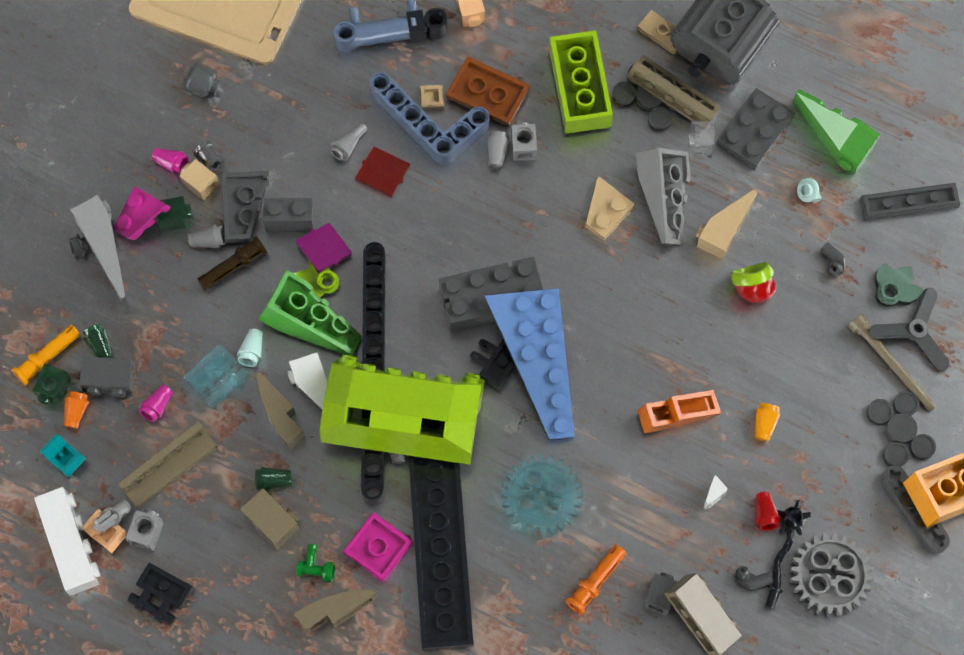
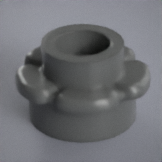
M76 234V237L69 238L73 256L81 255V257H84L85 252L88 251L85 237L80 238L79 234Z

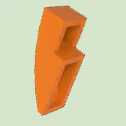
M714 390L672 396L665 401L646 403L637 410L644 434L682 426L721 413Z

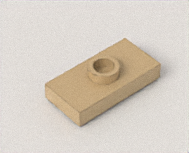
M650 10L637 26V30L671 54L675 55L678 50L673 48V43L670 40V35L676 26L653 10Z

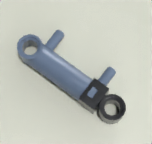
M407 0L408 12H406L404 17L360 23L358 8L351 7L349 9L351 22H339L334 28L335 45L340 51L348 53L355 50L356 47L410 39V43L426 41V35L432 39H441L447 33V15L442 9L432 8L423 17V11L417 10L416 1ZM433 22L441 23L437 26L432 25ZM344 35H349V36H351V37H349V38H347V39L341 38V37L344 36Z

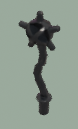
M800 500L796 501L794 507H789L785 511L777 510L783 523L779 533L783 534L787 530V539L783 548L774 559L773 586L768 587L770 591L765 607L775 610L779 594L783 593V590L780 589L781 562L793 544L795 530L798 535H802L801 527L804 525L805 519L812 516L811 512L804 513L800 509Z

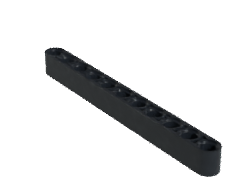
M371 242L365 246L363 251L362 364L375 365L379 370L385 371L386 254L382 244ZM373 253L381 255L380 258L375 260L370 259L369 256ZM372 276H379L381 278L375 283L369 281V278ZM371 299H379L381 301L375 306L368 303ZM374 321L379 322L381 324L376 329H371L368 327V325ZM371 345L381 347L377 352H370L368 350ZM362 409V418L368 419L371 410ZM361 448V492L363 500L370 506L381 504L385 498V452ZM371 463H377L380 466L376 472H369L367 467ZM373 487L380 490L379 494L375 497H370L366 494L368 489Z

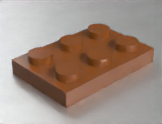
M467 56L449 87L446 98L469 109L479 106L484 107L489 112L490 119L509 127L528 94L530 85Z

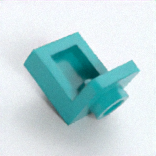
M55 434L40 450L42 455L68 478L86 460L80 452L69 445L59 434Z

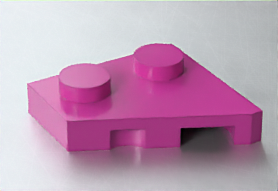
M134 186L113 230L135 241L146 228L151 227L155 223L154 218L162 211L165 213L169 211L170 206Z

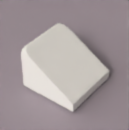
M716 475L713 477L703 507L705 510L710 509L727 492V487Z

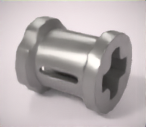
M205 141L198 145L193 155L199 158L205 167L214 172L222 166L224 158L214 151L210 141Z

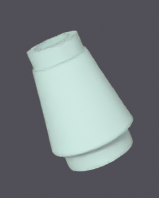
M249 329L237 352L240 364L247 367H255L257 362L261 361L262 331Z

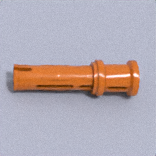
M614 544L586 580H581L578 584L579 588L571 597L566 598V604L576 613L583 615L586 606L593 598L598 597L600 587L624 557H626L627 552L622 547Z

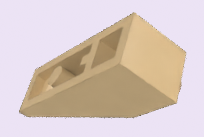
M750 191L712 216L706 225L702 224L696 234V237L699 238L697 247L723 260L756 199L757 191Z

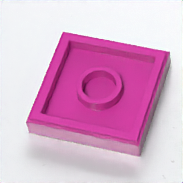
M372 512L343 550V554L384 583L413 545L414 541Z

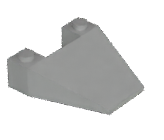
M96 195L72 208L71 212L118 297L123 302L126 300L111 224L113 217L110 212L112 210L105 198L100 200L99 196Z

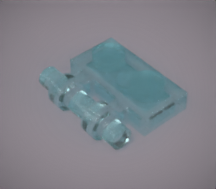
M219 344L183 377L200 396L208 390L212 393L206 402L213 408L218 402L222 403L227 398L226 395L235 387L239 388L249 373L243 367L235 373L232 368L238 364L237 360ZM226 375L229 380L218 388L215 383Z

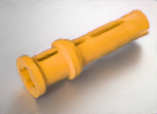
M70 324L36 354L30 353L25 362L19 367L11 369L12 372L27 386L29 384L28 381L39 371L43 372L46 368L45 365L80 337V333Z

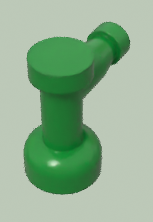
M308 544L305 561H298L297 576H303V574L322 576L323 581L332 583L335 575V563L326 562L324 566L314 565L318 546Z

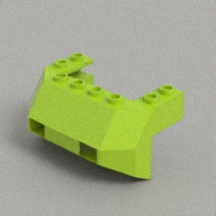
M342 355V357H339L331 364L320 423L321 443L471 465L477 415L481 409L485 379H479V374L465 373V376H460L457 381H451L450 376L436 375V378L426 377V373L411 371V375L402 374L401 369L386 367L385 371L375 370V365L362 364V361H357L356 356ZM353 409L371 410L370 419L353 417ZM422 418L445 421L444 430L421 427Z

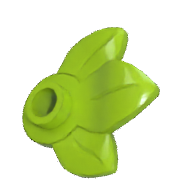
M309 260V269L293 273L307 281L320 298L324 294L334 293L340 284L339 277L335 272L330 271V267L318 273ZM326 280L332 282L330 286L323 285Z

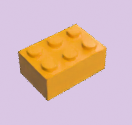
M964 453L915 471L903 482L927 528L964 513Z

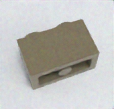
M262 488L241 508V511L254 527L278 550L299 530L297 523L299 519L289 508L285 511L279 505L282 501L274 492L271 491L268 494Z

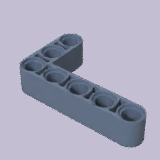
M377 72L370 78L372 97L438 164L447 165L489 130V112L484 107L479 106L472 108L446 131H443L389 75L384 72ZM381 84L386 86L383 89L376 88V86ZM395 100L401 101L398 105H394L391 102ZM410 116L417 117L414 121L407 120ZM476 119L484 120V122L480 124L475 123L473 121ZM431 132L433 133V135L430 137L423 136V133ZM460 133L467 135L464 138L456 137V135ZM441 148H447L449 151L446 153H440L438 150Z

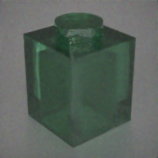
M184 196L160 200L170 206L169 211L166 213L162 211L157 215L158 224L162 232L190 227L189 218H193L191 204H186Z

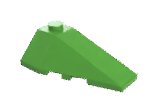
M798 89L793 100L796 108L840 167L855 174L872 154L880 134L855 117L850 120L842 116V111L836 107L834 110L826 108L822 100Z
M286 270L258 320L279 332L344 355L353 356L362 336L342 316H338L329 307V303L325 299H321L312 290L313 287L307 281Z

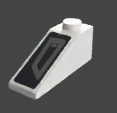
M318 353L289 361L291 370H288L287 373L291 385L296 384L298 391L322 413L327 379Z

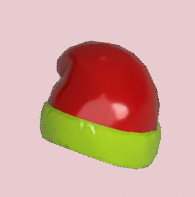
M768 262L758 263L730 272L732 283L737 292L748 302L755 304L763 303L770 299L776 291V282L772 278L774 270Z

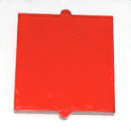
M374 146L366 160L362 161V167L355 180L392 198L399 184L404 182L403 178L410 167V163Z

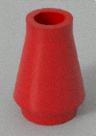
M757 493L756 525L759 526L761 531L777 529L781 518L773 503L771 493Z

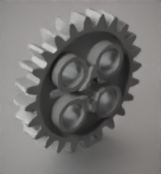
M823 533L821 541L816 536H813L812 544L805 541L803 543L805 550L798 548L796 553L799 557H793L791 561L797 565L789 570L790 573L796 574V576L791 578L790 583H798L793 592H802L803 595L799 601L807 599L809 601L808 609L813 605L817 606L816 614H819L822 609H826L828 617L833 610H835L837 616H841L843 608L849 614L852 612L851 604L858 609L861 606L859 599L865 601L868 598L864 592L872 590V587L867 583L872 582L874 577L867 575V573L871 572L874 568L865 564L870 559V556L862 557L861 553L864 551V548L856 550L854 548L856 545L855 540L850 544L846 543V535L841 541L838 540L836 533L832 535L831 539H828L827 534ZM814 556H822L826 561V565H817L814 561ZM841 558L849 560L851 568H843L839 560ZM809 570H813L814 572H817V573H820V574H815V575H814V574H810V573H809ZM829 570H833V575H837L834 579H831L830 574H827ZM845 575H853L854 579L846 577ZM818 580L822 582L824 590H815L812 586V581ZM838 584H846L850 590L849 594L841 593L838 589Z

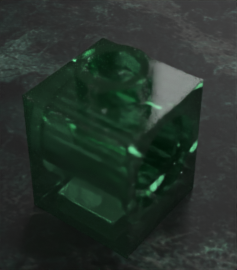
M44 364L32 389L38 398L37 401L51 406L52 403L61 405L71 382V377L67 371ZM50 383H56V387L53 390L46 391V387Z

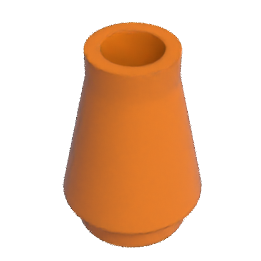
M68 391L67 397H64L63 426L78 429L79 423L89 404V401H87L88 395Z

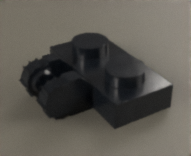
M482 338L478 342L479 346L491 353L492 356L488 359L479 352L472 351L470 357L484 366L479 374L480 379H485L486 383L500 391L515 368V363L505 344L504 338L498 347Z

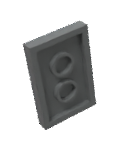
M756 88L717 139L716 144L756 169L792 121L795 112Z

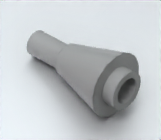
M360 123L352 132L330 143L332 155L338 160L347 161L358 139L367 131V127Z

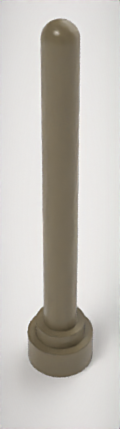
M860 314L848 324L849 329L866 339L908 389L918 397L921 404L927 410H934L935 403L881 341L870 336L869 320L864 314Z

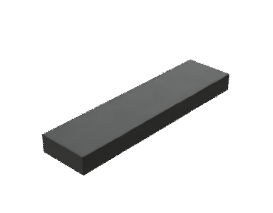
M956 183L862 195L860 198L865 220L959 208L961 205Z

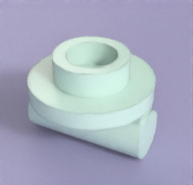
M805 178L800 181L797 187V194L802 201L817 203L822 200L819 193V185L814 179Z

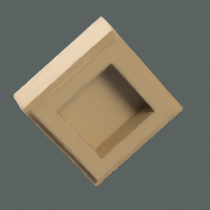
M443 85L419 86L420 108L423 111L444 110Z

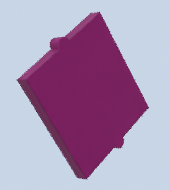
M330 223L316 230L312 229L310 233L296 240V244L318 273L333 265L337 266L339 262L352 256L351 250Z

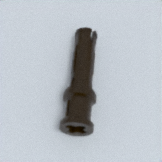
M257 236L253 237V241L244 247L236 248L235 254L197 278L205 291L242 266H250L251 262L262 254H268Z

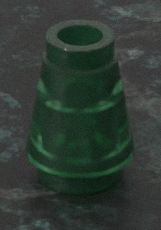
M101 324L93 325L83 331V340L96 357H113L106 329L102 328Z
M267 467L255 470L256 490L263 488L265 491L292 485L291 470Z

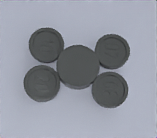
M619 82L613 88L612 96L617 103L628 105L635 99L640 108L650 111L648 121L653 128L663 130L670 126L672 114L668 109L676 110L665 103L664 105L667 108L662 107L661 100L640 86L636 91L635 87L629 82Z
M903 391L896 396L894 408L899 414L894 416L893 407L887 400L876 399L870 403L868 407L869 418L877 424L887 423L886 434L892 443L885 448L884 459L889 465L901 467L907 463L910 452L904 444L911 442L910 450L912 454L919 459H928L935 453L936 443L931 436L926 434L916 436L918 427L911 415L917 412L919 399L914 393Z

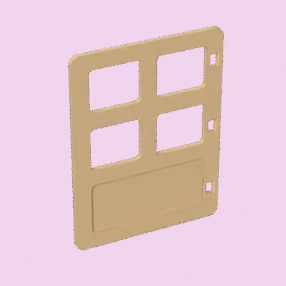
M131 0L129 11L133 17L256 63L268 65L274 60L302 0ZM273 29L280 31L276 41L269 39Z

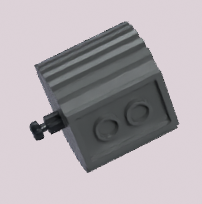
M695 0L671 33L670 40L673 43V48L695 65V67L690 66L687 70L690 76L699 78L701 76L699 70L702 69L718 81L724 82L727 85H734L740 81L779 26V19H777V13L772 11L770 4L765 0Z

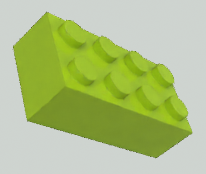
M597 31L550 37L549 53L565 134L612 127L613 112Z

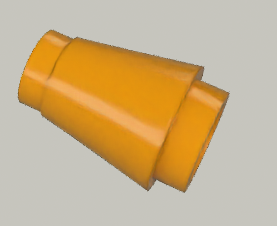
M760 403L759 408H756V439L770 440L781 415L778 413V406Z

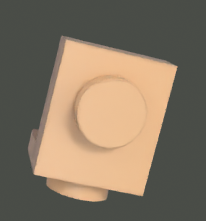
M98 509L83 525L82 529L110 553H113L126 538L127 532L119 525L111 526L103 533L94 530V520L102 515V511Z

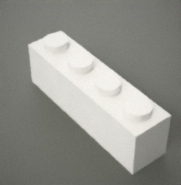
M64 487L34 497L65 591L72 596L98 586L97 577L101 576L97 563L91 562L89 554L93 553L88 538L84 539L81 533L84 524L80 515H75L73 508L77 507L72 492L68 493Z

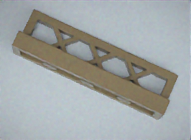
M642 55L635 62L627 76L629 80L704 130L721 107L645 55Z
M198 421L124 478L118 485L139 510L218 447L206 433L203 425Z

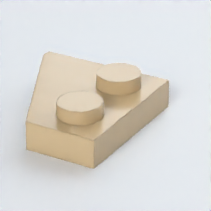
M598 177L585 227L605 241L633 210L635 204L601 177Z

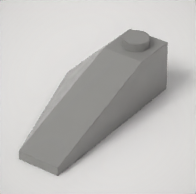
M654 148L637 152L636 166L638 178L661 243L681 245L685 219L682 214L683 204L687 203L688 197L684 192L686 183L690 182L689 152L665 148Z

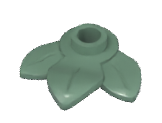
M884 263L877 271L876 279L879 284L877 296L882 303L886 305H894L899 301L910 303L921 296L923 289L912 284V267H901L893 271L888 264ZM885 291L892 292L893 296L888 297Z

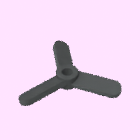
M927 288L923 291L910 323L874 324L869 330L870 336L875 339L908 338L911 341H915L938 371H945L949 367L948 358L928 333L927 322L937 299V292L934 288Z

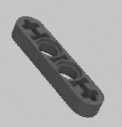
M892 465L888 467L882 475L884 487L925 547L934 554L942 553L950 543L947 532L941 523L933 525L936 528L932 531L933 535L936 538L941 537L943 541L941 542V547L938 544H932L934 539L932 534L925 535L924 533L931 529L932 526L927 528L926 526H920L916 522V516L919 514L914 504H904L901 499L902 494L907 492L906 488H902L897 493L895 490L898 489V484L896 481L890 482L888 479L890 472L893 475L898 474L899 479L897 482L902 487L903 482L909 478L908 475L899 466Z

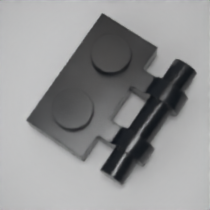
M149 562L136 582V586L143 589V592L140 596L132 592L127 601L135 605L134 608L138 611H145L153 615L156 621L160 623L165 622L172 626L176 616L169 613L171 606L181 610L194 587ZM152 595L163 600L160 607L149 602Z

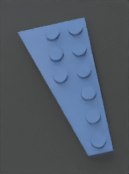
M559 288L484 296L525 384L529 397L535 406L548 439L575 437Z

